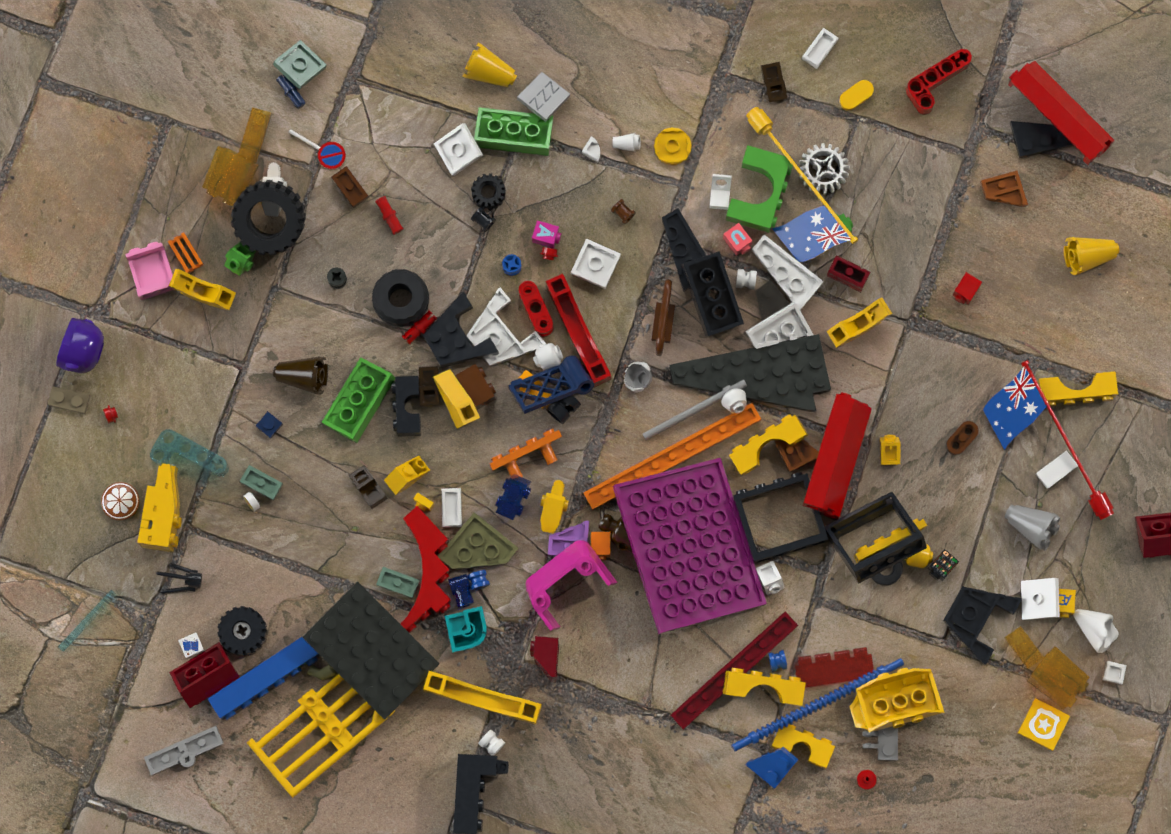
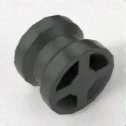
M338 267L329 270L327 279L330 286L334 289L343 288L347 283V276L344 270Z

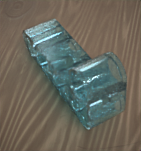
M170 429L161 432L150 451L151 460L159 466L162 463L167 464L173 453H176L216 476H224L229 470V465L223 457ZM168 435H173V442L165 443V438ZM189 444L191 445L190 450L186 453L182 452V446ZM164 452V458L156 460V454ZM201 453H206L207 459L203 462L198 461V456ZM212 460L218 465L222 464L223 468H218L217 470L215 465L211 463Z

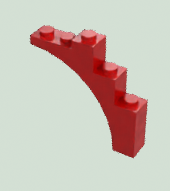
M418 506L403 518V521L411 530L418 543L422 557L423 572L417 600L408 616L401 623L410 634L417 628L416 624L420 620L425 621L431 615V610L437 615L440 612L444 614L451 607L449 604L452 602L437 585L439 582L441 584L450 577L448 575L450 573L449 568L436 555L448 547L449 540Z

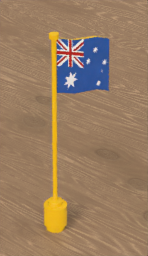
M759 107L751 109L746 115L749 124L758 135H769L823 203V206L807 211L787 224L772 228L773 231L800 263L812 260L829 249L848 241L855 244L859 239L851 234L771 133L773 129L771 119L763 109H759Z

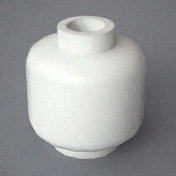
M553 343L537 348L535 351L536 356L533 357L536 366L541 367L544 371L560 365L561 359H563L559 346H555Z

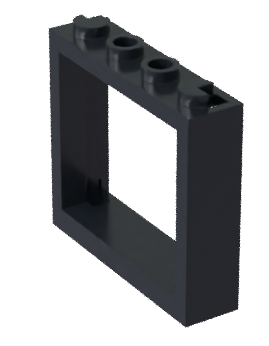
M802 472L792 474L790 479L778 478L773 480V484H758L754 486L755 489L747 491V489L736 491V495H733L754 564L828 541L820 511L812 509L819 534L757 552L741 500L803 482L807 493L810 483L807 473L802 474Z
M893 492L881 496L824 526L829 541L858 584L927 548L924 536ZM894 510L911 536L854 565L838 541V538Z

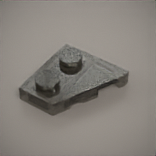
M771 280L755 291L761 321L790 304Z

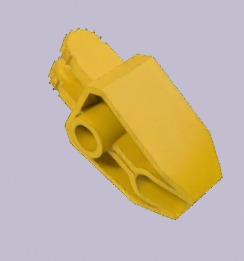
M555 480L551 493L542 495L540 506H543L540 522L543 532L554 534L560 525L563 511L567 512L569 501L563 496L565 484L561 480Z

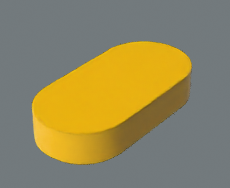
M861 80L843 92L839 100L840 106L844 110L850 111L864 103L873 95L874 87L872 83L867 80Z

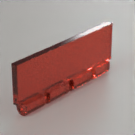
M867 647L853 649L854 657H850L849 650L834 652V660H831L830 652L814 655L815 663H812L811 655L797 657L798 665H795L796 677L801 678L800 682L806 683L805 688L853 681L854 679L858 680V677L863 678L864 674L867 676L868 672L872 673V670H874L872 654L867 653Z

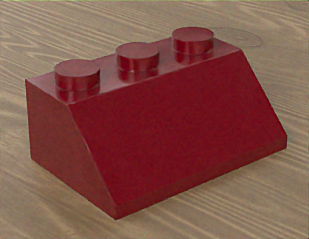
M1171 512L1136 516L1138 543L1143 558L1171 556Z
M535 636V641L530 643V655L534 657L535 663L552 683H556L559 638Z
M220 642L169 672L180 695L189 708L200 704L203 700L240 678Z

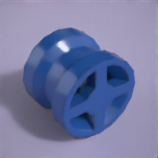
M510 254L503 259V270L507 275L515 276L519 274L522 267L518 256Z
M486 570L476 571L467 575L468 579L472 582V591L490 585L489 581L486 580Z
M784 650L776 654L768 653L772 672L780 668L783 670L787 669Z

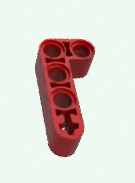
M960 49L908 82L906 94L920 114H929L933 109L935 99L930 93L931 90L969 67L972 59L969 50ZM942 67H950L951 72H944ZM933 76L936 81L929 82L926 77ZM916 85L920 91L914 92L910 87ZM928 101L930 106L923 107L921 102Z

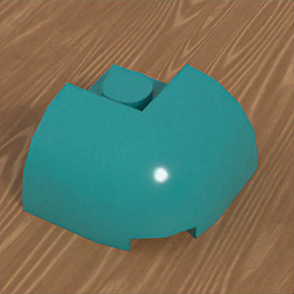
M482 606L445 616L452 653L472 649L482 643L487 633Z

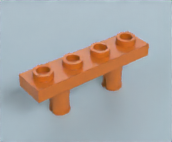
M552 428L543 433V438L537 440L534 437L526 441L527 445L522 448L517 445L509 449L510 454L504 457L502 454L491 458L492 462L489 465L492 471L501 466H506L514 482L523 477L516 463L517 458L536 449L541 451L547 465L557 461L558 459L550 444H552V441L562 437L560 431H554Z

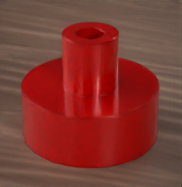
M863 770L858 774L856 781L861 789L869 790L875 786L877 778L871 770Z

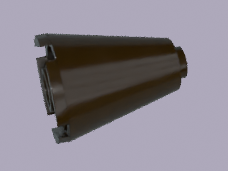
M322 356L279 362L277 366H274L273 376L278 382L321 395L324 393V390H321L322 386L327 385L328 364H324L323 360H326V358Z

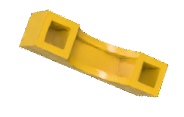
M1115 371L1096 373L1091 385L1082 390H1073L1066 387L1059 377L1040 378L1037 381L1051 407L1056 406V403L1064 402V405L1075 404V401L1092 403L1094 399H1102L1103 402L1112 401L1118 395Z
M789 414L781 419L782 423L775 426L773 424L765 429L766 433L761 436L757 434L748 440L749 443L745 446L741 444L732 449L733 453L729 456L741 475L744 476L760 466V452L767 443L773 440H783L793 446L809 436L796 415L791 416Z
M738 668L726 671L723 694L745 697L753 687L768 685L776 691L781 703L803 705L806 683L800 682L801 678L789 676V680L781 679L782 675L770 673V677L762 676L763 672L752 670L751 674L743 673L744 669Z

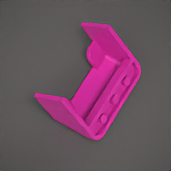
M577 540L526 580L525 586L531 604L550 631L559 629L560 625L548 610L551 605V598L546 590L573 568H576L583 576L592 575L597 571L608 586L618 583L589 543L584 540Z

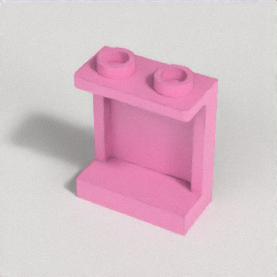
M152 242L146 248H134L125 254L140 300L175 290L169 287L173 274L162 243Z

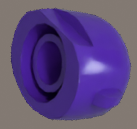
M77 318L70 320L58 352L57 367L75 373H87L97 365L104 345V336L91 320Z

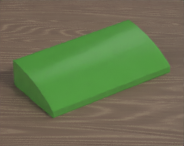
M479 107L474 140L479 148L549 156L553 116L545 122L534 113Z
M360 357L322 423L344 437L358 443L392 386V382L395 381L394 375Z

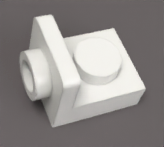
M773 561L756 568L766 595L776 594L784 589L782 578Z

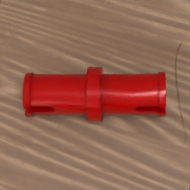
M386 196L377 199L375 203L378 205L383 215L382 218L389 225L393 235L401 232L404 228L401 226L396 217L397 213L391 208Z
M430 310L402 335L404 340L412 335L406 341L409 345L421 333L424 334L425 330L437 320L435 315L427 320L433 314Z

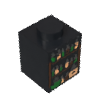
M944 549L928 567L930 570L929 574L938 581L940 579L943 581L959 561Z

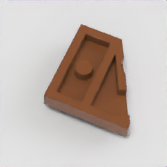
M804 439L793 446L783 440H773L789 473L817 460L819 451L809 445Z

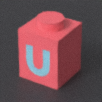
M739 223L723 234V239L736 256L740 253L743 255L751 249L752 239Z

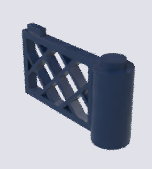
M567 356L560 365L523 380L521 378L514 380L508 386L520 408L526 414L576 393L580 395L587 394L593 389L594 382L578 357ZM560 372V379L551 378L553 374ZM538 380L544 381L542 386L534 385V382ZM548 382L557 384L555 389L546 387ZM561 385L568 386L570 388L565 391L559 390ZM521 387L527 388L525 393L517 392L516 389ZM531 389L539 391L537 396L530 395L529 392ZM543 392L552 394L548 398L541 397ZM526 399L534 401L533 404L528 406L524 404Z

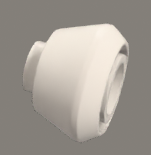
M738 388L729 390L722 398V406L731 413L742 412L747 405L745 391Z

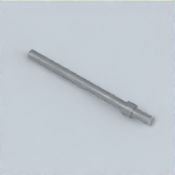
M743 379L732 386L728 385L723 388V391L643 433L645 440L719 402L729 390L747 387L746 382Z

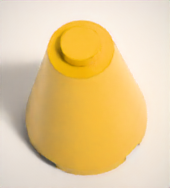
M478 42L476 46L479 49L473 50L465 67L468 72L467 74L463 73L462 77L503 87H508L509 84L513 85L517 77L514 74L515 70Z
M1069 237L1065 240V242L1068 241V244L1064 246V259L1066 266L1072 269L1070 273L1072 275H1079L1115 259L1120 251L1119 245L1114 240Z

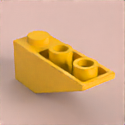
M450 369L433 376L457 429L480 418L473 401Z

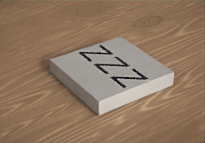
M541 72L517 96V100L546 122L570 98V93Z

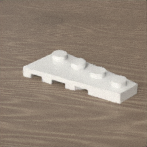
M763 235L752 249L753 253L791 302L797 304L800 311L824 282L766 235Z

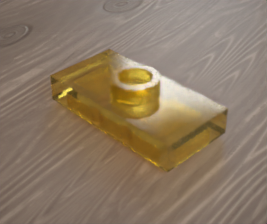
M1021 626L1005 637L1027 670L1044 658Z

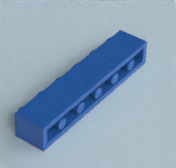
M301 637L208 698V701L220 719L229 720L236 715L235 711L241 707L246 709L253 704L252 700L259 697L260 699L269 693L268 690L273 686L277 688L286 682L284 679L288 676L294 677L302 671L301 668L305 665L311 666L317 662V657L320 655Z

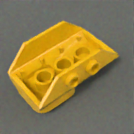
M902 668L897 670V673L878 675V678L856 688V697L849 706L855 727L866 729L869 733L892 726L893 728H900L907 722L918 723L923 721V718L945 713L931 669L919 668L909 670L908 668Z

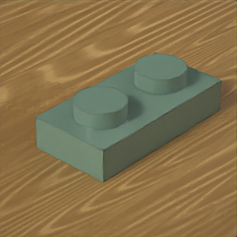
M250 465L240 480V483L273 501L283 486L282 482Z
M383 567L376 585L413 599L420 580Z

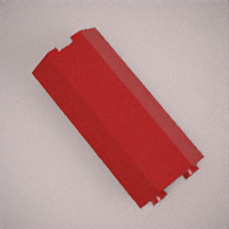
M1036 61L1030 64L1027 63L1020 71L1016 70L1011 74L1008 85L1010 87L1014 85L1084 155L1083 161L1087 165L1096 157L1099 158L1112 146L1115 140Z
M843 392L840 394L836 393L802 505L821 511L820 514L822 516L838 520L872 410L868 404L851 398L850 394Z

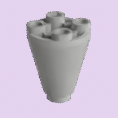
M1011 504L1005 514V519L1035 547L1044 551L1050 545L1051 541L1049 539L1051 536H1055L1060 528V525H1058L1060 517L1055 513Z

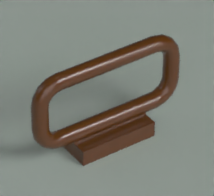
M669 279L664 282L662 303L656 302L651 341H656L655 354L657 356H662L664 342L670 343L675 305L670 304L672 281Z

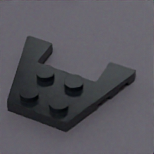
M464 292L423 334L441 368L465 363V361L475 358L482 359L484 356L499 354L490 337L472 347L457 321V317L473 309Z
M962 586L943 621L983 665H986L994 649L977 640L995 605L1014 615L1022 599Z

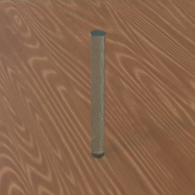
M110 590L58 647L64 652L117 594Z

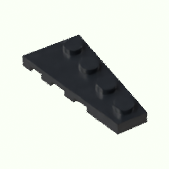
M679 208L663 216L662 221L682 290L685 292L689 287L681 264L706 256ZM703 272L702 278L708 279L710 273Z

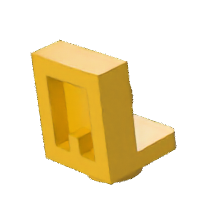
M890 434L880 437L881 465L900 464L901 442L899 437Z

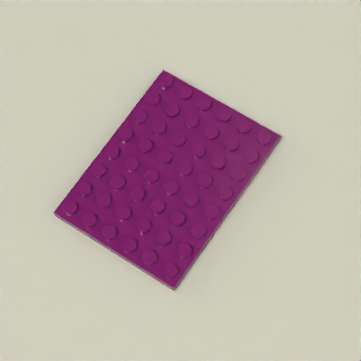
M721 458L612 486L658 634L767 604Z

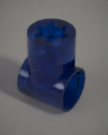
M467 573L448 579L452 594L456 596L457 607L464 608L473 605L474 599L470 594L472 589Z

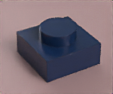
M267 411L256 424V427L271 439L283 423Z

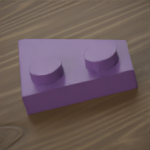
M584 521L581 524L549 535L548 556H557L577 540L588 542L589 521Z

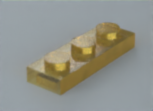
M252 107L236 159L237 162L256 166L271 116L270 112Z

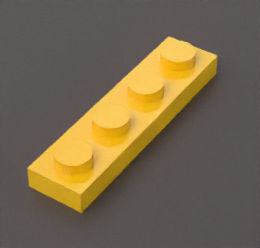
M918 518L913 520L920 531L927 527L924 519L920 521ZM899 527L890 532L891 536L887 538L882 536L874 540V545L870 547L864 545L858 548L854 558L859 563L911 536L907 528L902 530Z

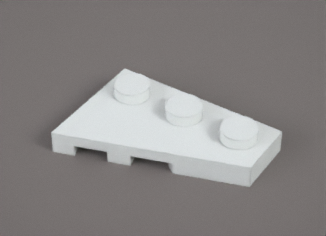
M795 302L746 331L756 349L778 344L782 341H791L799 337L813 335Z

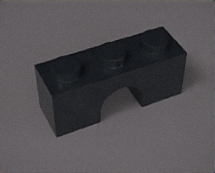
M419 376L395 377V382H392V394H396V401L392 402L393 412H396V420H393V431H397L398 437L421 436L420 414H412L405 410L408 400L420 398Z

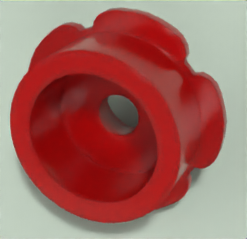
M543 247L540 254L543 255V259L554 260V257H558V249Z
M108 405V408L103 409L108 424L111 422L116 423L115 419L119 417L115 407L111 408Z

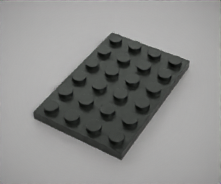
M358 581L302 636L384 720L427 678L428 672L433 671L440 664Z

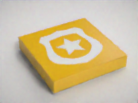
M1034 698L1019 728L1018 734L1053 751L1070 716Z

